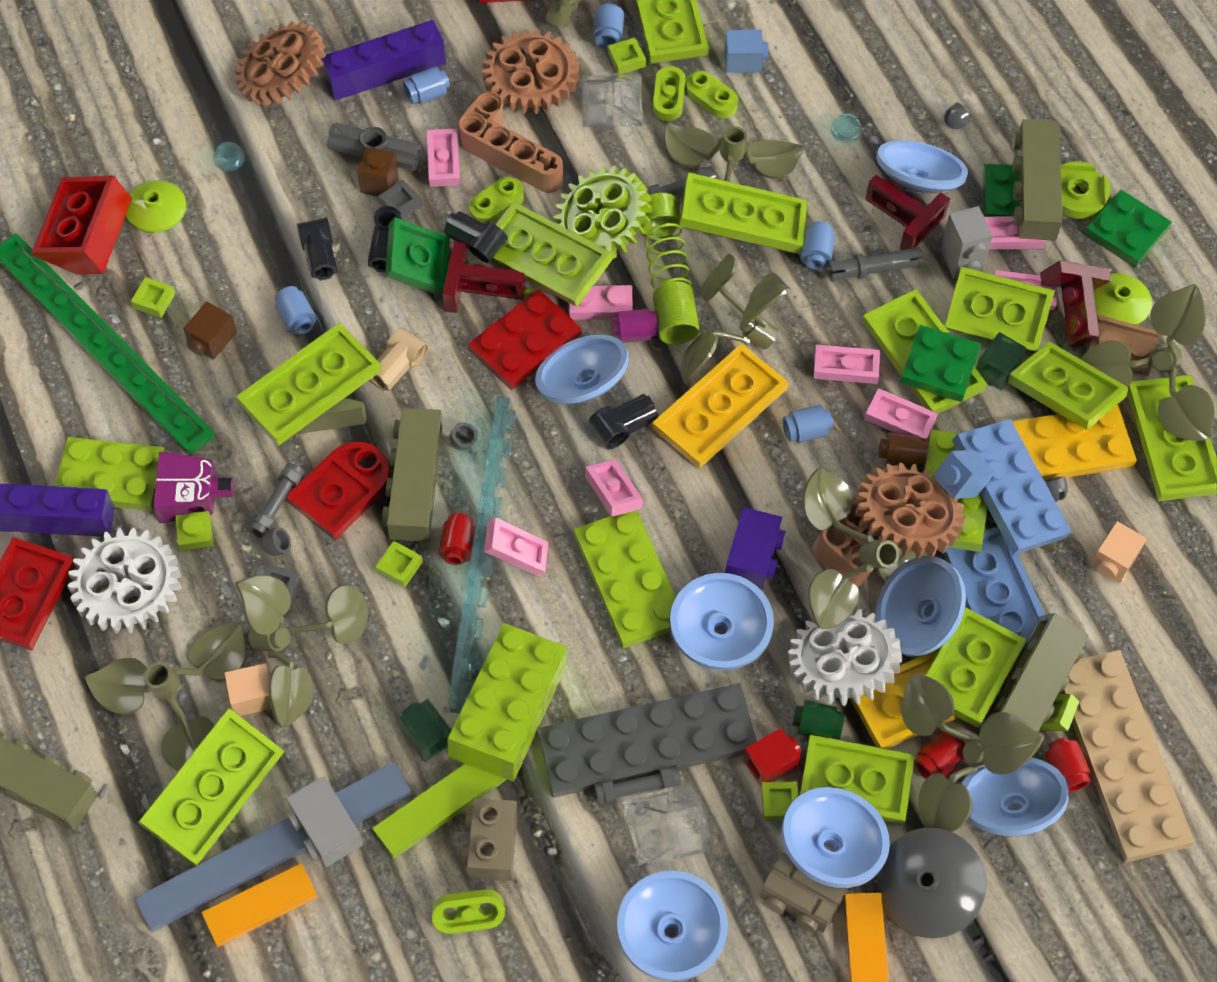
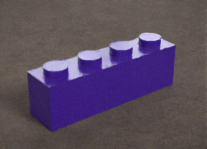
M434 20L326 54L321 59L324 64L322 66L324 78L335 101L409 77L434 66L439 67L446 64L444 40Z
M0 484V531L97 537H104V532L111 533L115 506L107 489Z

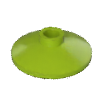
M162 180L145 182L129 193L132 200L126 213V218L134 228L142 232L160 233L176 226L184 217L187 207L185 196L179 187L170 182Z
M1110 274V282L1093 290L1096 315L1134 325L1141 324L1148 317L1152 308V298L1149 290L1141 281L1130 275Z

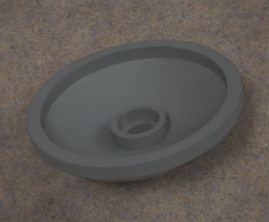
M940 828L916 829L894 841L889 847L886 862L877 874L876 882L877 892L882 895V907L888 917L904 931L918 937L932 939L953 935L967 927L978 915L984 903L987 887L985 869L975 849L959 835ZM925 874H932L934 876V883L929 887H925L922 884V877Z

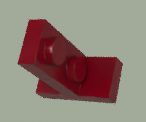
M875 175L869 181L865 198L867 202L906 227L900 244L901 250L912 249L922 243L946 217L951 199L940 192L927 207H924L916 198L909 197L897 189L892 182L884 180L878 175Z
M454 242L443 290L445 312L457 313L461 292L517 300L524 299V272H517L513 269L487 268L478 264L467 265V244Z
M1060 260L1040 272L1041 284L1061 287L1068 346L1079 348L1098 338L1099 330L1093 290L1111 281L1110 269Z

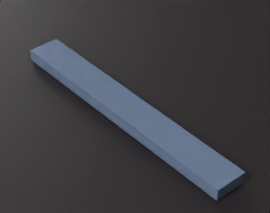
M395 762L335 793L354 825L412 795ZM286 818L136 897L135 900L153 933L307 851L303 842L308 838L302 828L295 831L289 819Z

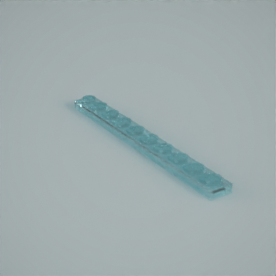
M497 397L449 689L448 703L450 713L460 714L474 685V682L469 681L470 670L476 671L478 665L479 650H475L474 645L475 639L482 638L484 619L479 618L480 607H487L489 590L487 587H484L485 577H491L493 569V557H489V554L484 552L487 522L495 517H501L503 498L498 497L499 488H505L507 480V468H503L504 459H510L512 440L507 439L508 430L514 431L516 423V411H511L510 398Z

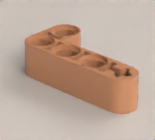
M485 92L479 95L459 120L460 144L462 148L543 192L553 193L558 191L563 185V161L561 157L503 126V100L501 96L494 92Z
M894 465V466H892V467H893L895 470H897L898 465ZM855 497L850 513L846 518L839 520V522L866 535L870 527L859 526L862 517L855 516L858 507L854 505ZM833 524L829 528L822 530L812 545L813 555L827 569L837 570L841 576L857 568L854 564L858 567L863 565L859 557V551L864 542L836 529ZM872 570L855 575L848 582L858 587L864 583Z

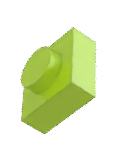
M635 37L608 45V55L618 75L646 67V58Z
M145 277L132 298L131 304L133 309L162 318L176 293L173 286Z
M209 511L175 516L180 551L214 546Z
M393 541L375 566L376 573L405 588L423 563L421 555Z
M1058 694L1052 704L1054 705V711L1051 717L1045 723H1042L1039 730L1068 731L1080 701L1072 694Z
M797 781L762 782L763 821H782L792 802L799 797Z

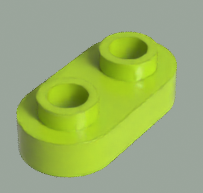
M666 66L661 68L656 74L653 113L658 119L663 121H674L683 112L686 77L684 72L678 67Z
M696 71L687 77L685 91L687 96L696 104L720 119L729 118L736 113L738 96L728 86L705 71Z
M513 177L499 179L471 199L469 203L470 217L483 224L486 221L497 222L513 201L518 204L523 202L524 188L522 183ZM484 204H485V205H489L488 207H485V208H484V207H480V206H482V205H484Z
M489 889L446 894L439 897L432 906L433 925L438 931L445 934L491 929L498 926L505 916L503 898L496 891ZM483 903L492 904L488 909L480 907ZM446 908H454L456 910L450 914L444 912Z

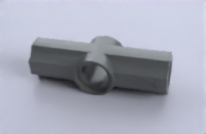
M336 122L331 125L327 140L328 149L361 158L366 147L396 153L397 167L410 171L418 169L423 151L422 145L387 136L382 128L374 126L363 130Z

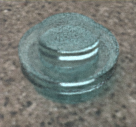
M852 114L838 116L833 121L831 127L833 137L844 143L856 141L862 131L858 118Z
M233 142L221 143L214 153L215 165L223 171L237 170L245 161L242 148Z

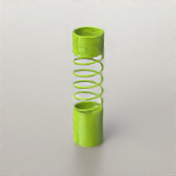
M654 193L650 195L652 200L648 202L652 211L646 213L650 223L641 224L646 235L644 244L648 248L646 257L650 262L648 271L652 275L651 286L655 289L653 292L654 308L657 314L658 332L661 341L667 344L679 345L688 343L698 336L700 329L693 288L691 287L692 282L684 278L690 270L686 265H682L687 259V255L685 252L679 251L685 246V241L678 237L683 230L679 226L680 211L678 200L669 193ZM678 229H680V230H679V233H678L677 235L672 236V237H665V236H668V235L673 234V233L676 232ZM649 237L657 241H655L651 246H649L647 243V238ZM677 239L682 242L680 248L671 251L652 249L655 244L661 241ZM651 250L652 252L659 253V255L651 260L649 252ZM681 253L684 255V259L676 264L661 265L654 262L658 257L665 254ZM652 264L663 267L655 273L652 272ZM670 267H684L686 269L684 275L676 278L656 276L660 271ZM654 278L663 280L664 282H662L659 286L655 287ZM676 280H684V281H687L689 284H687V283H685V282L676 281Z

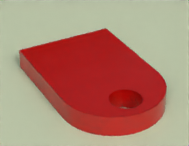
M364 442L343 444L334 449L286 495L287 502L336 541L386 490L387 478L390 477L387 459L378 448ZM366 457L376 460V464L371 468H362L358 465Z

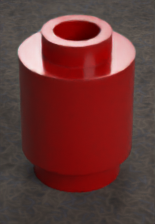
M453 513L444 522L439 555L446 563L462 565L464 562L472 559L476 526L471 516L463 513Z
M942 731L917 753L918 757L914 760V766L924 779H927L934 773H941L946 776L964 760L963 748L966 744L963 740Z
M1064 737L1048 745L1049 750L1044 754L1046 760L1064 776L1068 786V793L1080 790L1091 783L1089 779L1091 772L1077 741H1069L1067 737Z

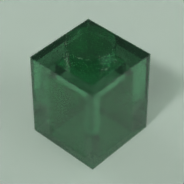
M998 332L979 358L976 369L988 386H994L1002 391L1009 381V374L1021 365L1027 348Z
M429 699L420 704L418 702L413 703L403 711L402 716L399 717L401 731L424 762H427L448 747V737L452 729Z

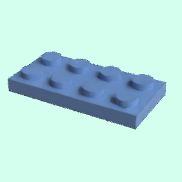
M1011 419L963 432L955 436L952 442L957 451L975 450L995 471V474L980 494L1013 555L1065 539L1072 533Z
M998 526L984 530L981 552L947 547L943 553L946 562L956 568L964 582L966 592L965 607L1028 640L1039 617L1045 614L1018 554H1012Z

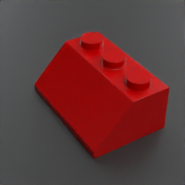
M114 175L62 177L31 253L34 257L77 275L104 274L132 197Z

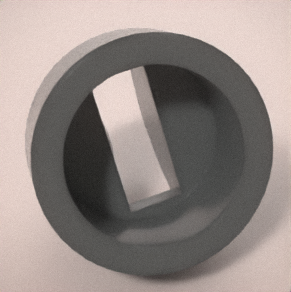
M958 102L949 107L944 115V122L952 129H960L971 121L967 110Z
M465 422L457 424L450 433L451 445L460 451L470 449L478 438L476 429L471 424Z
M1065 476L1045 480L1055 502L1066 497L1068 484Z
M281 527L267 531L261 540L262 549L271 556L287 553L291 548L289 534Z

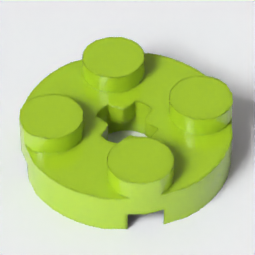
M1073 161L1061 165L1062 216L1076 219L1096 218L1106 206L1111 192L1110 182L1105 174L1102 177L1095 171V166L1086 162ZM1079 186L1081 191H1086V193H1075L1073 191L1074 187Z

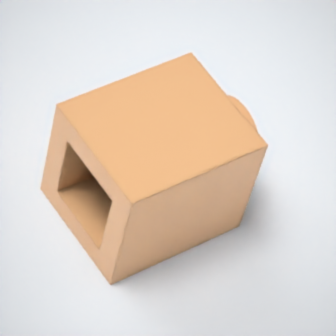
M1117 521L1099 548L1091 566L1096 568L1102 576L1121 583L1139 555L1147 538Z
M266 663L225 672L230 705L236 714L243 716L272 709L268 690L270 674Z

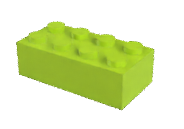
M503 623L448 737V757L514 782L537 732V728L544 717L567 666L568 646Z

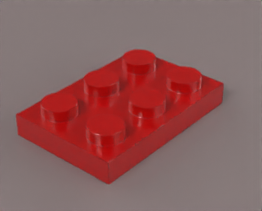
M538 288L468 343V350L512 390L538 370L545 358L560 346L582 335V328Z
M12 537L0 560L1 641L31 651L33 650L70 577L69 571H72L75 567L74 557Z

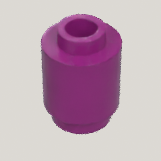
M648 309L617 311V318L611 319L613 337H619V340L623 343L651 340V337L658 336L656 311L648 312Z

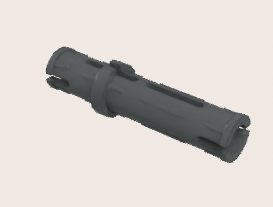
M914 247L912 249L870 256L857 254L852 259L829 261L827 269H831V271L828 272V277L831 282L851 277L863 279L868 274L916 266L921 267L923 259H918V257L923 256L920 247Z

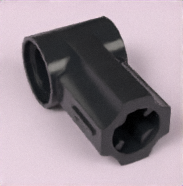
M392 206L379 208L373 216L374 230L368 256V266L377 272H386L389 228L386 226H389V222L394 218L402 220L400 211Z
M461 211L451 213L446 219L444 229L446 236L456 242L466 243L469 251L485 263H490L508 240L506 233L494 223L486 221L483 224Z
M328 218L297 223L302 250L306 252V260L311 278H317L320 281L331 279L338 271L332 249L333 240Z
M642 394L616 408L606 406L599 409L589 418L588 423L604 447L611 450L622 445L631 433L655 421L658 418V412L649 395Z

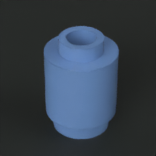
M607 3L595 10L593 38L596 45L602 49H608V45L622 40L624 12L620 7Z
M434 66L409 76V80L403 82V87L409 102L420 105L446 95V88L450 87L446 72L444 70L440 71Z
M816 221L812 222L805 230L800 259L810 269L820 270L827 267V263L832 261L835 234L830 224Z
M294 286L281 289L275 295V308L287 331L291 334L299 335L309 332L316 322V315L304 293Z
M821 404L791 411L788 416L782 418L784 433L789 442L796 441L801 443L826 437L829 435V429L833 428L831 413L828 409L824 410Z

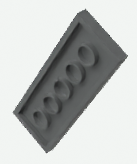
M740 683L537 728L553 798L594 789V784H599L601 781L611 779L612 783L615 784L659 774V768L677 766L678 769L744 755L745 748L757 742Z

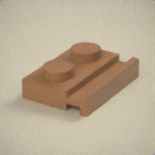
M1097 315L1099 337L1090 341L1088 350L1101 342L1120 341L1128 345L1131 350L1130 362L1151 356L1156 350L1159 334L1155 330ZM1148 363L1131 368V370L1149 375L1152 364Z

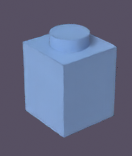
M726 30L724 49L726 73L762 72L763 60H768V42H763L762 30Z
M975 450L950 451L933 474V477L953 499L972 498L979 495L995 474V471Z

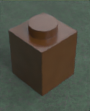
M371 147L365 148L357 170L360 193L379 197V195L395 185L399 175L396 153Z
M208 301L205 302L183 328L189 349L197 355L202 356L204 354L213 360L237 333L233 316Z

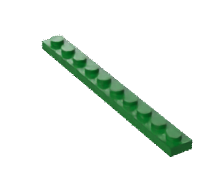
M17 233L0 244V265L187 455L192 456L215 438L214 431L44 260L34 257L31 253L33 249Z

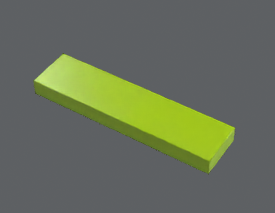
M464 764L372 828L373 832L391 857L395 859L471 806L474 798L481 799L507 779Z

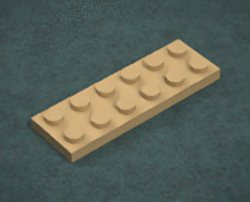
M1117 650L1080 659L1077 663L1073 664L1068 674L1070 676L1069 683L1061 694H1072L1080 701L1072 724L1124 863L1191 847L1195 841L1121 651Z

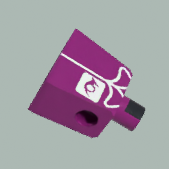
M159 452L154 498V511L159 523L175 522V516L203 511H209L211 516L214 513L215 497L234 496L233 477H217L213 461L209 458Z

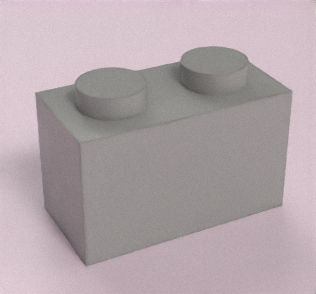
M979 206L949 214L940 251L953 279L958 278L961 266L983 272L993 236Z
M325 776L286 798L291 809L286 812V815L295 831L303 829L308 838L303 843L314 861L320 858L324 866L328 867L363 846L359 831Z

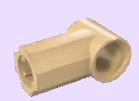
M398 328L389 338L385 352L377 359L381 364L382 371L370 380L380 390L390 391L410 367L416 368L423 362L429 350L428 343L406 329Z

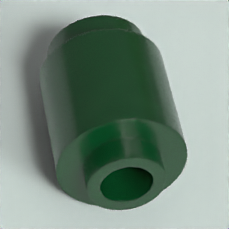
M804 700L803 706L796 705L792 725L798 727L797 734L809 737L814 735L840 740L845 712L837 711L838 707Z

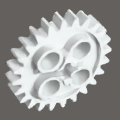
M118 528L114 538L108 532H104L105 541L102 543L93 538L91 540L94 546L92 550L81 548L85 558L73 560L78 570L69 571V576L74 582L69 583L68 588L71 594H73L70 598L74 606H78L76 609L80 616H86L90 625L98 621L101 631H104L111 624L115 634H118L121 626H126L128 632L132 633L134 624L137 623L144 630L146 629V620L148 618L156 623L159 622L156 614L158 611L169 613L166 601H177L173 591L181 589L179 580H177V578L181 577L180 569L176 567L179 563L176 556L171 555L172 550L169 544L163 546L160 536L151 540L150 533L146 530L138 537L135 528L130 530L128 536H124L122 529ZM116 558H123V560L117 564H110ZM147 568H155L149 574H141ZM109 586L106 591L95 593L100 587ZM132 597H140L135 603H126Z
M859 609L855 615H850L839 625L828 629H821L815 623L807 620L805 622L806 630L797 629V639H791L790 641L792 650H788L791 674H794L796 685L802 684L805 694L813 690L815 700L826 695L830 705L835 698H840L842 706L846 705L848 698H853L857 704H860V696L866 695L869 699L873 700V690L876 689L882 693L886 692L885 682L893 684L895 682L894 674L900 673L902 654L900 640L895 638L894 628L887 629L885 619L876 623L874 613H871L866 618L862 617V609Z

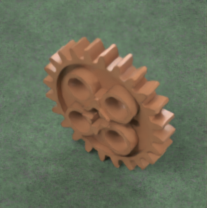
M291 21L285 27L283 23H280L278 30L275 31L270 27L268 35L265 36L260 33V40L258 42L251 41L250 45L252 48L250 50H243L242 53L245 55V58L237 61L240 67L234 70L237 75L234 81L238 84L237 88L249 102L254 101L258 106L264 102L266 106H269L274 100L278 105L282 97L285 96L290 100L292 92L295 91L300 94V87L303 84L309 86L311 83L308 79L318 76L315 68L324 65L320 59L326 56L323 51L326 46L322 42L321 36L310 24L305 25L303 21H300L296 25L294 21Z
M524 29L523 36H519L515 31H512V39L502 36V45L494 42L493 51L486 52L487 60H483L482 70L486 91H491L501 96L503 106L509 102L510 111L512 112L518 106L522 107V114H525L528 108H532L533 112L538 114L539 107L542 106L549 112L551 103L560 107L561 98L569 100L570 91L575 92L576 82H579V61H576V52H570L569 43L562 45L561 36L552 40L550 31L545 36H540L539 29H536L534 35H530L529 31ZM522 53H524L528 59V66H526V58L525 56H523ZM533 76H536V84L539 87V89H537L535 86Z
M899 463L897 470L890 464H887L884 472L879 468H875L873 475L867 474L864 483L861 482L854 502V505L858 506L855 516L862 517L859 526L870 527L867 535L872 537L878 536L879 540L894 542L898 548L902 549L904 557H907L909 551H914L918 559L921 558L924 551L930 557H934L936 550L944 553L948 545H954L964 527L962 524L966 515L962 514L965 506L964 504L957 503L958 499H953L935 478L929 476L930 470L928 468L920 473L917 470L916 464H913L910 470H906L903 463Z

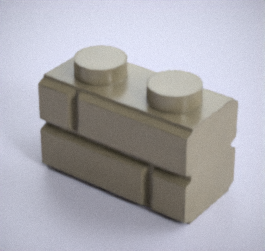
M782 852L761 889L760 898L765 900L764 905L777 914H783L785 911L797 918L796 923L804 930L814 933L817 929L824 933L842 902L847 888L826 886L812 880L794 865L787 854Z

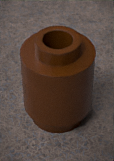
M888 433L886 439L881 438L878 458H883L884 465L890 464L894 466L903 463L905 468L911 469L913 464L924 467L926 464L928 441H923L918 436Z

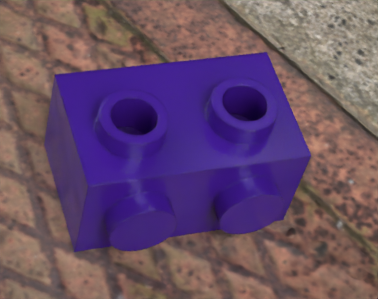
M743 507L726 563L725 573L743 577L763 590L766 579L773 580L778 560L772 559L775 549H782L786 531L780 529L782 517Z

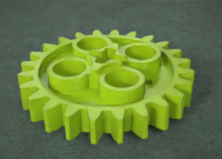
M613 165L610 172H608L604 166H601L597 175L590 169L589 178L585 179L579 175V184L577 186L571 183L568 185L571 189L570 194H561L565 203L556 204L560 214L555 215L553 218L560 226L611 252L613 258H616L617 249L621 248L626 253L628 252L626 246L628 242L638 243L634 237L636 233L645 234L641 224L650 223L646 213L652 211L651 206L648 204L652 199L647 193L648 189L643 182L640 181L635 173L630 174L626 168L619 171Z

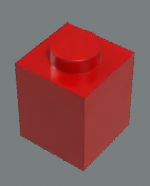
M779 728L746 747L743 761L761 787L762 782H775L796 770L801 750L796 740L791 735L787 737L782 728Z

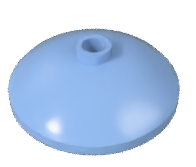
M890 141L879 147L876 156L881 169L897 184L913 193H939L953 190L964 184L968 174L967 167L956 156L943 149L921 142Z
M609 335L581 337L560 346L545 358L536 373V386L539 393L551 402L559 404L587 402L603 395L618 383L627 369L629 355L623 342L616 337Z
M921 556L920 559L916 557L903 563L886 580L876 604V623L885 619L887 629L894 628L895 638L900 640L902 655L922 656L931 653L945 644L954 634L962 619L966 602L965 586L961 575L954 566L941 558Z
M728 573L707 574L688 583L676 596L670 614L671 633L681 652L696 664L715 670L737 669L757 659L768 646L774 626L772 608L765 594L749 580ZM718 627L724 628L726 633L718 634L715 632V629Z
M1032 757L1019 769L1009 774H994L988 771L986 767H978L977 772L969 773L962 782L968 789L972 799V810L968 820L986 832L1001 836H1024L1045 829L1061 817L1069 799L1067 782L1060 771L1051 764Z
M822 787L803 793L792 802L782 823V840L791 861L807 877L826 886L850 888L862 885L879 873L888 857L889 834L882 817L865 799L844 789ZM824 846L831 847L834 852L827 850Z
M681 871L658 872L637 882L624 897L617 917L618 939L628 960L644 974L663 981L687 980L705 972L720 956L728 932L726 910L718 894L702 879ZM675 928L678 931V935L674 938L667 937L665 930Z

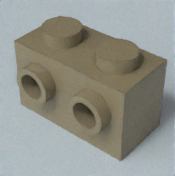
M474 798L473 810H466L465 832L471 833L469 845L463 844L461 866L467 867L469 879L512 881L518 817L517 801Z

